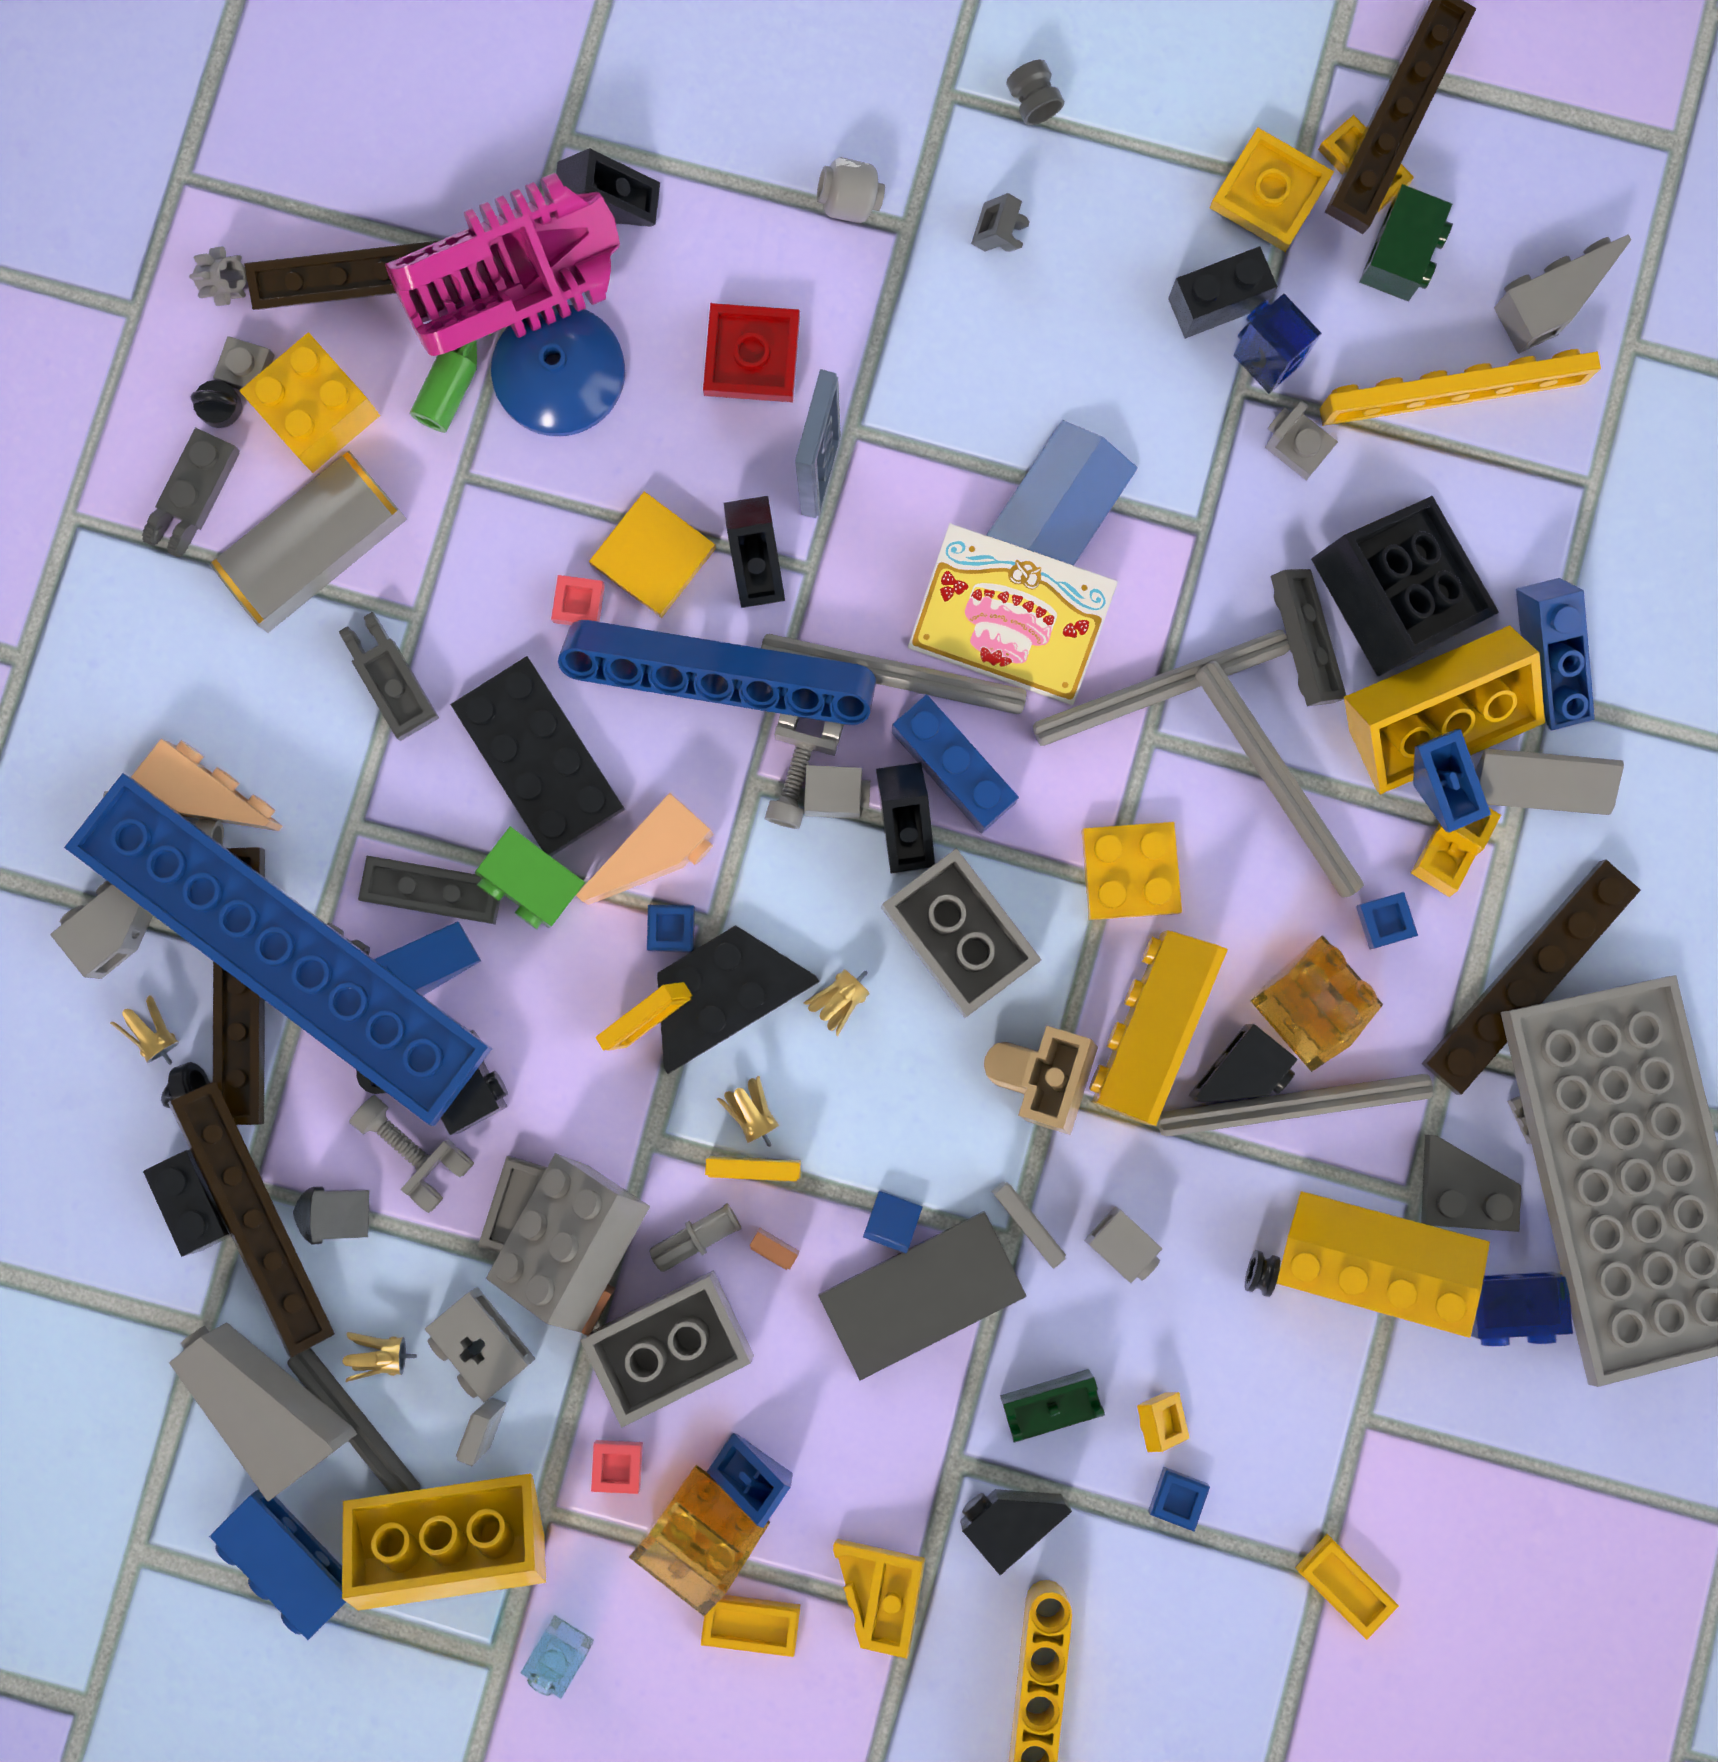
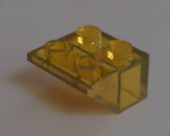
M1323 935L1312 942L1268 980L1250 1000L1311 1072L1349 1048L1383 1006L1372 986L1356 974L1346 962L1343 953L1337 947L1331 945Z
M696 1464L647 1529L629 1558L701 1615L705 1616L727 1593L769 1526L770 1521L768 1520L764 1528L757 1526L717 1482Z

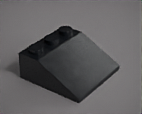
M1433 496L1343 535L1311 558L1377 677L1409 662L1499 613Z

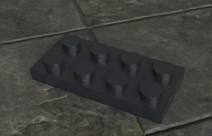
M528 656L450 704L538 845L549 856L552 857L626 810Z

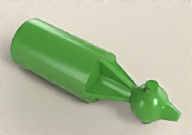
M477 340L453 351L437 355L409 412L415 420L438 432H447L477 370Z

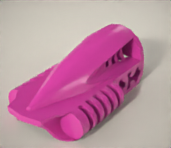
M553 173L540 179L544 196H542L534 182L525 185V189L530 202H526L519 189L510 192V197L514 209L511 210L503 195L494 199L499 213L498 216L495 215L490 204L485 202L479 205L484 222L480 223L474 210L469 209L464 212L468 229L399 259L385 263L397 296L427 353L431 356L445 354L511 325L516 336L520 338L526 335L522 322L523 319H526L532 331L541 328L537 315L539 312L548 325L556 322L552 309L554 305L562 318L571 315L567 302L568 299H570L576 311L579 312L585 309L586 305L582 293H585L591 305L606 300L611 273L610 257L620 247L615 218L599 192L575 194L569 188L563 186L558 175ZM432 320L431 322H429V323H427V324H423V323L426 322V321Z

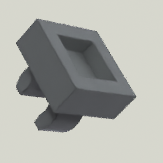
M1006 193L984 202L971 244L985 252L999 246L1008 252L1022 248L1023 242L1014 238L1012 234L1014 229L1021 230L1029 227L1030 221L1028 218L1019 213L1022 201L1010 193Z

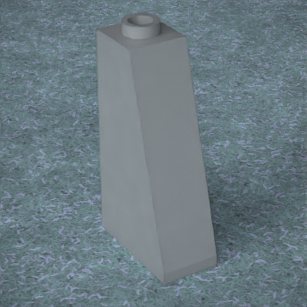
M227 1322L210 1332L205 1326L193 1332L180 1343L184 1351L169 1362L268 1502L357 1435L350 1424Z

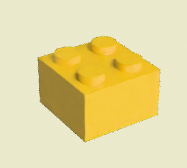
M309 332L239 390L312 473L381 416L369 399Z

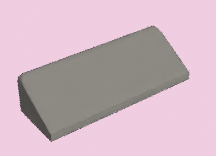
M1486 748L1475 771L1488 805L1610 815L1615 807L1624 762L1623 760Z

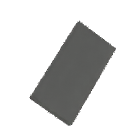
M985 1211L909 1248L907 1253L901 1252L818 1294L859 1381L1027 1297Z

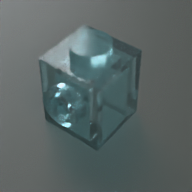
M554 1615L520 1674L528 1678V1684L535 1691L546 1696L554 1694L561 1699L585 1660L594 1639Z

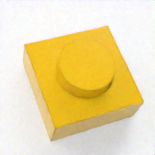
M1164 1392L1137 1405L1140 1428L1143 1432L1147 1452H1164L1190 1439L1179 1392Z

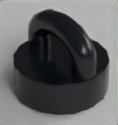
M207 381L200 385L190 396L198 417L211 427H228L235 423L240 416L242 410L241 398L233 387L224 381Z
M193 1062L172 1068L169 1072L168 1084L161 1094L163 1106L170 1108L169 1101L209 1084L210 1081L204 1069Z

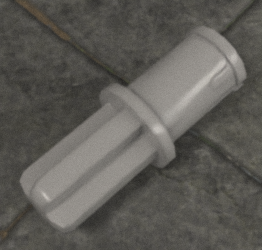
M726 1203L722 1208L693 1224L690 1221L686 1222L685 1229L651 1247L649 1250L650 1256L655 1266L661 1272H665L698 1252L703 1256L707 1253V1247L736 1231H740L741 1225L730 1205Z

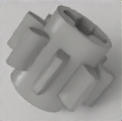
M221 246L210 248L209 254H199L193 257L197 265L193 273L189 275V278L194 281L195 286L199 290V298L213 296L216 306L230 305L231 298H245L246 294L243 288L246 285L247 277L245 267L241 263V255L226 257V250Z

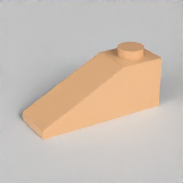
M669 793L576 896L582 902L590 905L683 869L689 862L696 865L713 847L709 840L714 834L708 826Z

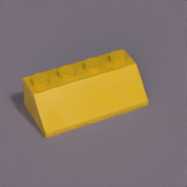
M1510 625L1344 696L1349 732L1374 787L1380 795L1413 781L1415 746L1455 729H1461L1471 756L1545 723L1539 651Z
M1170 930L1162 932L1159 939L1151 937L1141 961L1148 964L1141 981L1133 980L1124 1004L1130 1007L1124 1024L1117 1021L1109 1036L1106 1047L1113 1050L1106 1067L1099 1064L1092 1077L1089 1090L1095 1092L1091 1102L1138 1122L1152 1126L1157 1125L1228 951L1227 948Z
M1301 1191L1288 1234L1277 1284L1471 1338L1483 1285L1490 1241Z
M531 1473L343 1501L342 1599L358 1611L546 1583L544 1531L534 1479Z

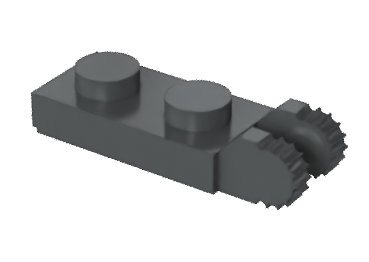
M195 427L155 506L157 509L150 514L147 524L144 526L143 542L152 546L158 545L172 519L176 518L181 522L175 526L167 551L169 554L179 558L183 556L197 530L202 529L240 454V450L235 445Z
M371 612L364 616L365 625L376 639L378 646L365 653L360 639L349 626L340 630L339 634L354 658L351 661L393 734L399 741H402L439 719V716L395 641L389 638L376 615Z

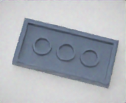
M823 369L819 371L795 459L801 515L817 518L820 514L841 437L837 373Z

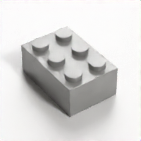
M957 848L898 891L881 906V909L964 1018L968 1017L1042 960Z
M555 1153L486 1279L546 1324L581 1333L650 1206L589 1165Z
M714 1270L594 1329L589 1335H585L580 1340L621 1428L751 1364L754 1357L753 1351Z

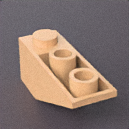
M160 739L131 776V778L184 817L215 820L222 823L280 831L283 827L271 817L276 811L274 808L254 794H252L249 800L235 790L240 784L237 780L218 767L212 773L200 764L204 756L182 740L176 746Z

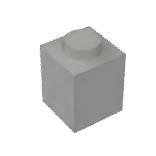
M806 765L805 816L860 819V807L869 808L871 780H862V768Z
M1116 1206L1084 1240L1130 1283L1137 1277L1143 1281L1155 1270L1160 1263V1259L1156 1256L1163 1249Z

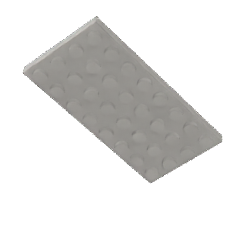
M1677 976L1661 977L1501 1012L1588 1385L1601 1387L1718 1356V1144Z

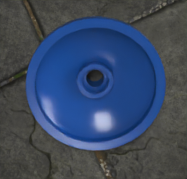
M555 305L552 306L556 322L549 325L541 313H537L541 328L536 331H532L526 319H523L522 322L526 335L520 338L516 336L511 325H509L497 341L492 356V384L504 410L524 428L546 436L574 435L597 425L614 408L624 386L625 361L617 337L601 318L586 309L578 312L573 305H569L571 315L565 318L560 316ZM551 354H559L561 356L560 361L554 365L546 363L547 357Z

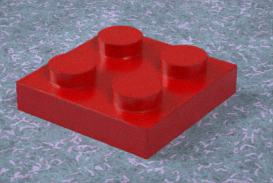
M710 303L703 382L704 396L793 403L800 310Z

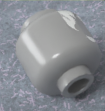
M838 157L830 166L825 165L823 167L817 187V202L823 203V209L827 216L854 223L865 222L870 217L872 210L879 211L885 195V184L878 182V172L872 164L844 157Z

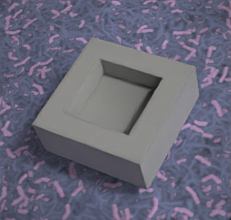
M227 336L213 378L224 381L233 388L240 390L273 362L275 355L268 348Z

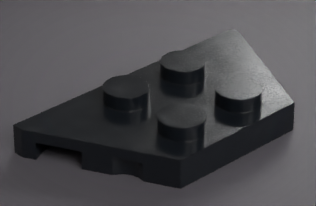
M736 925L657 973L658 988L665 984L684 982L693 996L683 1006L661 1021L665 1071L667 1074L672 1073L820 983L817 976Z

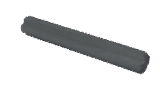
M309 1348L292 1358L290 1357L287 1364L305 1388L356 1431L357 1435L348 1442L388 1492L393 1494L420 1490L419 1482L315 1352Z

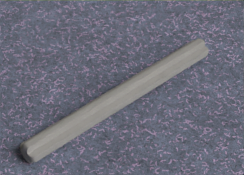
M1283 630L1273 631L1036 721L1033 725L1034 735L1040 746L1051 744L1201 687L1195 678V673L1211 661H1217L1225 674L1230 676L1285 655L1290 650L1289 641L1286 640L1287 636Z
M766 634L761 645L762 649L865 666L873 672L876 677V684L1013 714H1021L1025 707L1027 692L1018 687L773 634Z
M1211 661L1198 669L1195 673V678L1338 894L1343 898H1347L1357 893L1364 886L1362 879L1219 663Z
M1418 1074L1161 1112L1158 1127L1161 1135L1168 1137L1425 1100L1433 1097V1086L1429 1075Z

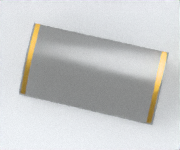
M347 451L213 560L210 565L252 620L269 633L404 523L407 518L353 454Z

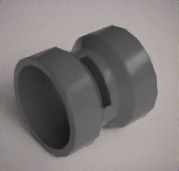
M1038 59L1023 64L1013 71L1006 81L1011 95L1021 102L1019 112L1026 125L1032 126L1047 121L1055 116L1064 106L1065 101L1059 89L1051 86L1052 73L1045 60Z

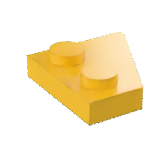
M837 1539L833 1545V1552L835 1558H838L845 1581L843 1588L848 1606L854 1613V1627L860 1648L907 1659L910 1654L925 1558Z

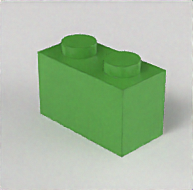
M511 826L475 871V874L481 878L477 884L479 888L499 902L503 896L519 906L515 914L535 929H538L541 923L548 928L552 927L585 883Z

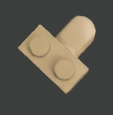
M1046 1025L1039 1051L1009 1042L996 1043L985 1056L984 1069L986 1076L995 1085L1024 1094L1018 1116L1027 1122L1071 1135L1098 1046L1090 1038Z

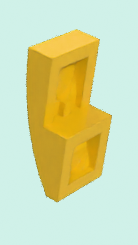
M1489 807L1491 815L1450 833L1445 832L1439 823L1415 863L1411 874L1450 898L1459 890L1475 856L1484 850L1501 814Z

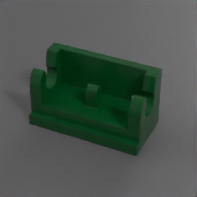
M1086 1369L1000 1395L1013 1442L1016 1443L1105 1416L1103 1406L1097 1394L1098 1387L1095 1377L1090 1370Z

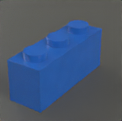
M927 694L892 724L891 733L918 763L921 762L922 768L981 834L1018 801L1019 796Z
M256 1490L209 1536L216 1544L215 1549L218 1555L229 1565H236L249 1578L248 1584L258 1597L263 1600L269 1599L281 1612V1619L290 1631L298 1635L302 1634L307 1640L346 1603L342 1599V1565L276 1496L268 1502L260 1490Z

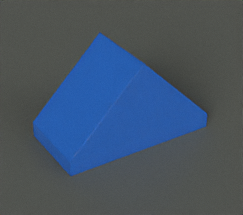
M1455 729L1415 746L1413 785L1445 832L1450 833L1491 815L1461 729Z
M735 1433L731 1435L707 1470V1473L749 1518L762 1528H764L791 1488L793 1477L791 1471Z

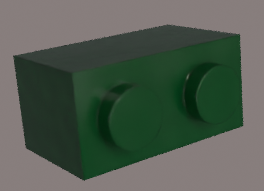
M1402 184L1390 203L1359 283L1408 302L1419 287L1426 289L1437 266V263L1430 261L1435 248H1443L1453 226V223L1446 221L1453 204Z

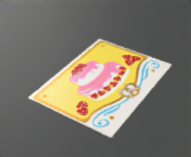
M949 523L907 648L1073 706L1119 581Z

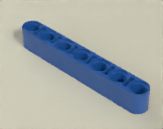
M579 620L569 627L558 657V665L561 671L568 677L579 681L846 725H857L868 719L876 687V677L873 672L859 664L591 620Z

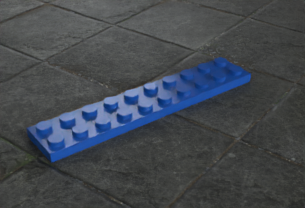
M124 773L121 774L64 847L430 1126L437 1124L493 1049Z

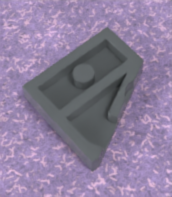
M1425 1135L1421 1223L1430 1226L1519 1232L1521 1185L1436 1135Z

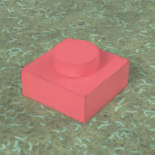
M558 575L551 617L553 623L572 625L579 620L600 622L605 589L604 582L601 580Z
M596 1440L593 1445L591 1492L638 1494L641 1488L643 1442Z

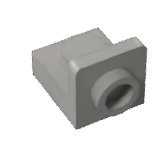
M1300 401L1292 412L1284 407L1267 428L1273 435L1265 448L1307 481L1338 441L1303 414L1308 405Z

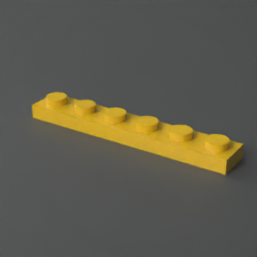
M1570 349L1553 355L1552 359L1536 361L1535 356H1526L1509 362L1508 366L1492 368L1490 363H1482L1465 369L1464 373L1448 375L1445 370H1438L1422 375L1420 380L1403 382V378L1395 377L1378 382L1375 385L1376 387L1359 389L1358 385L1351 384L1334 389L1319 408L1322 426L1583 385L1601 370L1598 351L1581 354L1579 349Z

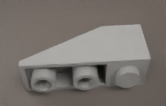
M1629 234L1612 242L1609 237L1602 238L1583 251L1585 255L1572 261L1569 256H1564L1548 265L1544 269V274L1534 279H1531L1529 274L1521 276L1504 288L1505 295L1495 305L1494 309L1518 354L1558 336L1574 319L1632 240Z
M109 881L99 886L96 890L98 896L87 905L77 906L64 914L59 921L61 926L50 934L85 978L103 979L135 953L153 917L151 913Z

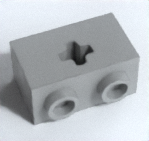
M478 1287L465 1294L425 1328V1331L430 1335L427 1341L432 1351L441 1360H450L460 1373L457 1376V1380L464 1391L472 1398L478 1396L483 1403L536 1359ZM478 1339L483 1340L486 1346L482 1348L481 1352L473 1355L469 1348L474 1341Z

